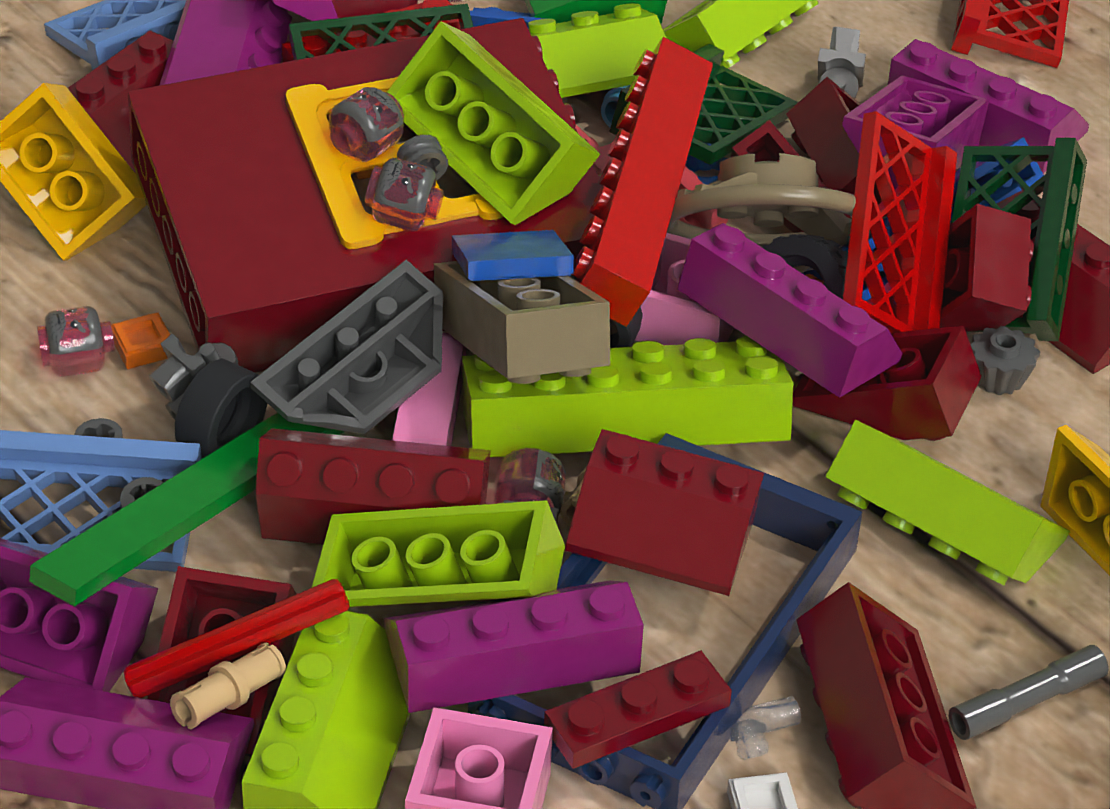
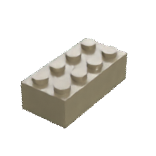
M457 261L434 263V284L443 291L442 329L489 364L490 367L506 377L508 381L518 384L534 383L540 380V375L557 372L563 376L580 377L589 375L591 368L610 366V302L571 277L554 276L470 281Z

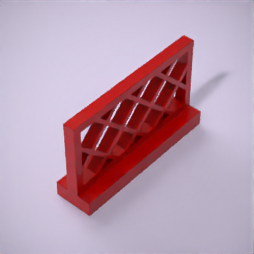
M960 0L951 50L968 55L971 45L974 43L1058 68L1062 59L1069 0H1027L1032 5L1026 7L1018 0ZM1002 3L1009 11L1001 12L994 4ZM1043 15L1051 23L1044 25L1036 17ZM1021 21L1028 29L1021 31L1013 22ZM998 27L1006 35L997 34L986 29ZM1040 39L1048 48L1035 45L1032 41Z
M874 111L864 113L854 195L856 204L852 213L843 300L852 306L866 311L870 318L886 327L890 333L940 328L957 152L948 146L931 148L879 112ZM880 135L887 155L884 157L879 146ZM890 167L893 169L898 184L896 189H894L888 172ZM875 183L882 200L879 205L874 195ZM886 214L893 232L891 237L888 235L882 218ZM869 230L876 246V250L873 253L868 242ZM880 263H882L888 280L885 285L877 267ZM864 278L871 295L868 301L862 299Z

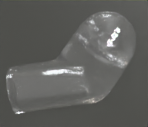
M793 696L747 708L730 731L731 742H736L738 757L742 760H747L767 754L769 745L765 739V733L799 725L801 714L797 701Z

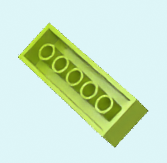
M748 336L740 337L736 342L717 343L710 339L694 338L678 345H662L655 341H641L635 343L632 347L610 348V366L591 368L589 375L568 377L560 375L559 372L542 374L539 381L527 384L508 381L506 377L490 367L489 364L476 354L462 356L463 414L470 448L491 450L490 457L538 455V449L551 454L593 452L602 429L656 444L659 443L666 433L697 446L791 440L793 381L783 360Z

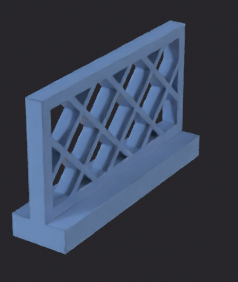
M104 0L44 23L46 36L91 64V68L94 70L150 30L174 41L186 0Z
M0 430V479L18 480L22 484L20 488L0 500V518L12 530L1 537V539L51 553L122 509L120 501L108 508L96 495L98 492L106 487L124 488L131 481L141 477H153L164 483L202 459L200 444ZM53 483L72 484L77 489L55 504L42 492L43 489ZM30 497H33L42 506L44 511L21 525L9 511ZM87 500L99 514L76 529L64 514ZM53 521L67 534L52 545L38 544L31 537V535ZM190 532L174 542L172 553L158 552L134 569L177 572V567H184Z

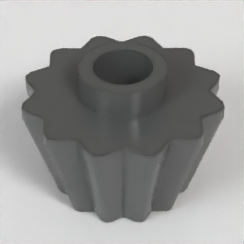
M1001 326L998 329L985 328L983 333L973 335V343L970 344L982 375L978 386L984 387L986 392H995L997 395L1004 393L1013 394L1014 390H1020L1036 367L1037 359L1040 356V351L1034 347V339L1025 337L1021 330L1011 331L1005 326Z

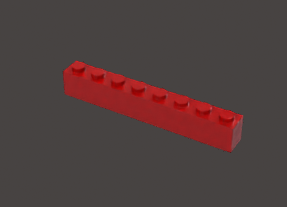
M662 37L653 52L647 49L643 52L634 69L633 75L636 78L625 97V101L628 104L616 125V128L620 130L607 154L611 159L599 179V184L602 187L589 211L594 216L590 219L580 239V243L585 246L574 261V274H571L577 277V282L609 301L610 319L627 327L651 291L713 66L712 62L665 37Z

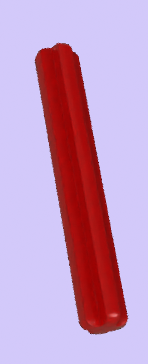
M331 579L126 666L123 672L128 689L134 697L143 698L209 670L223 661H230L254 651L265 642L270 644L341 614L350 607L348 597L341 582L338 579Z

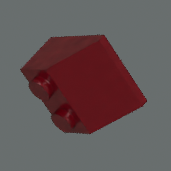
M976 204L950 224L940 328L964 325L965 331H978L985 328L998 329L1027 312L1032 296L1031 287L1028 285L1029 262L1034 251V243L1030 239V218Z

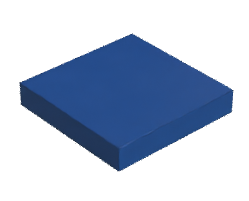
M554 230L452 235V254L470 281L571 276V274H574V255Z

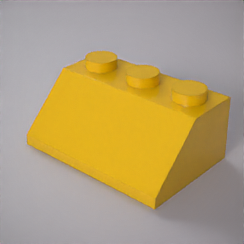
M41 84L0 121V182L63 261L72 258L119 230L147 205L135 172L65 85Z
M1064 425L1057 428L1040 507L1058 525L1070 530L1069 536L1110 576V456L1100 446L1069 426Z

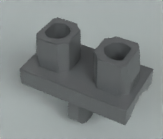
M171 334L161 343L168 359L152 371L149 377L158 391L169 400L165 406L173 419H176L178 406L186 388L202 368L208 363L221 358L238 365V358L233 349L224 343H205L195 355H188L179 339Z

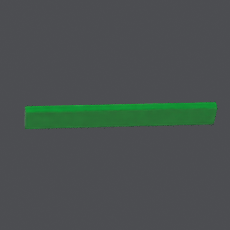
M277 412L31 564L29 582L75 607L256 490L259 439L270 429L341 435L345 431L288 422Z

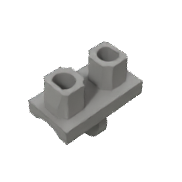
M833 27L830 49L820 48L818 80H820V83L828 77L855 99L858 93V85L863 86L866 54L858 53L860 30Z

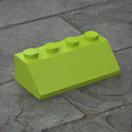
M704 0L665 27L663 31L667 39L691 52L707 44L724 50L721 66L729 68L741 60L737 52L742 50L746 54L767 41L764 36L765 32L768 31L770 35L779 32L793 22L790 14L794 12L796 17L815 7L819 2L817 0Z
M635 3L615 6L614 13L599 16L596 11H584L572 14V21L556 24L555 19H539L528 23L531 35H536L540 40L543 61L547 69H553L557 76L561 98L631 85L636 78L633 75L634 69L646 49L653 52L662 37L666 38L658 16L642 9L640 4Z
M442 21L387 91V94L400 109L403 122L418 136L431 135L436 137L448 159V164L514 225L519 224L570 194L601 155L472 36Z
M858 420L854 421L825 476L829 480L841 485L837 493L839 497L865 510L869 502L887 510L882 518L885 522L908 534H912L915 526L933 535L928 543L929 546L958 560L961 552L979 560L975 569L977 572L1004 586L1009 577L1027 583L1064 543L1070 533V530Z
M547 500L332 514L312 588L331 579H338L346 592L350 607L533 597L557 589L565 544Z
M345 611L301 630L241 782L244 809H378L411 713H408L386 631L369 615Z

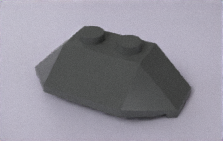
M405 260L250 382L251 389L288 422L366 434L442 371L443 291L410 262Z

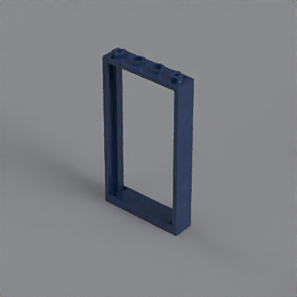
M668 433L658 443L663 446L762 472ZM763 472L764 477L753 525L815 550L817 553L728 681L727 685L732 690L730 706L704 716L671 765L631 747H627L572 769L553 740L551 762L581 775L590 783L603 785L634 799L643 807L647 805L653 809H683L800 635L796 619L825 598L856 552L862 511ZM572 553L561 566L557 589L591 584L607 562ZM515 695L468 703V713L544 726V711L547 710Z

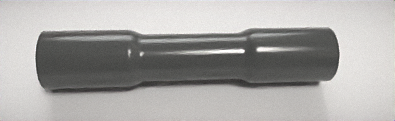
M1089 645L1051 662L1041 671L1001 689L989 690L950 708L948 713L950 725L960 739L968 740L1007 722L1013 715L1056 695L1068 694L1105 677L1109 671L1107 659L1097 646Z

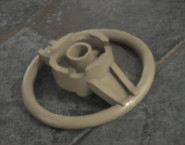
M779 153V162H755V154L740 155L720 162L718 181L696 185L695 190L692 191L688 189L678 190L667 233L692 239L710 229L687 224L679 219L693 213L717 209V216L720 218L740 219L746 216L754 217V225L760 227L783 225V217H785L804 231L784 234L744 233L746 238L760 247L771 244L773 239L777 237H789V234L822 236L825 240H833L842 246L849 244L852 219L844 214L852 216L856 198L850 193L818 187L816 162L806 157Z

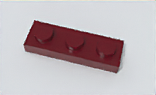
M702 650L544 711V726L553 728L552 740L571 768L574 769L729 707L732 690Z

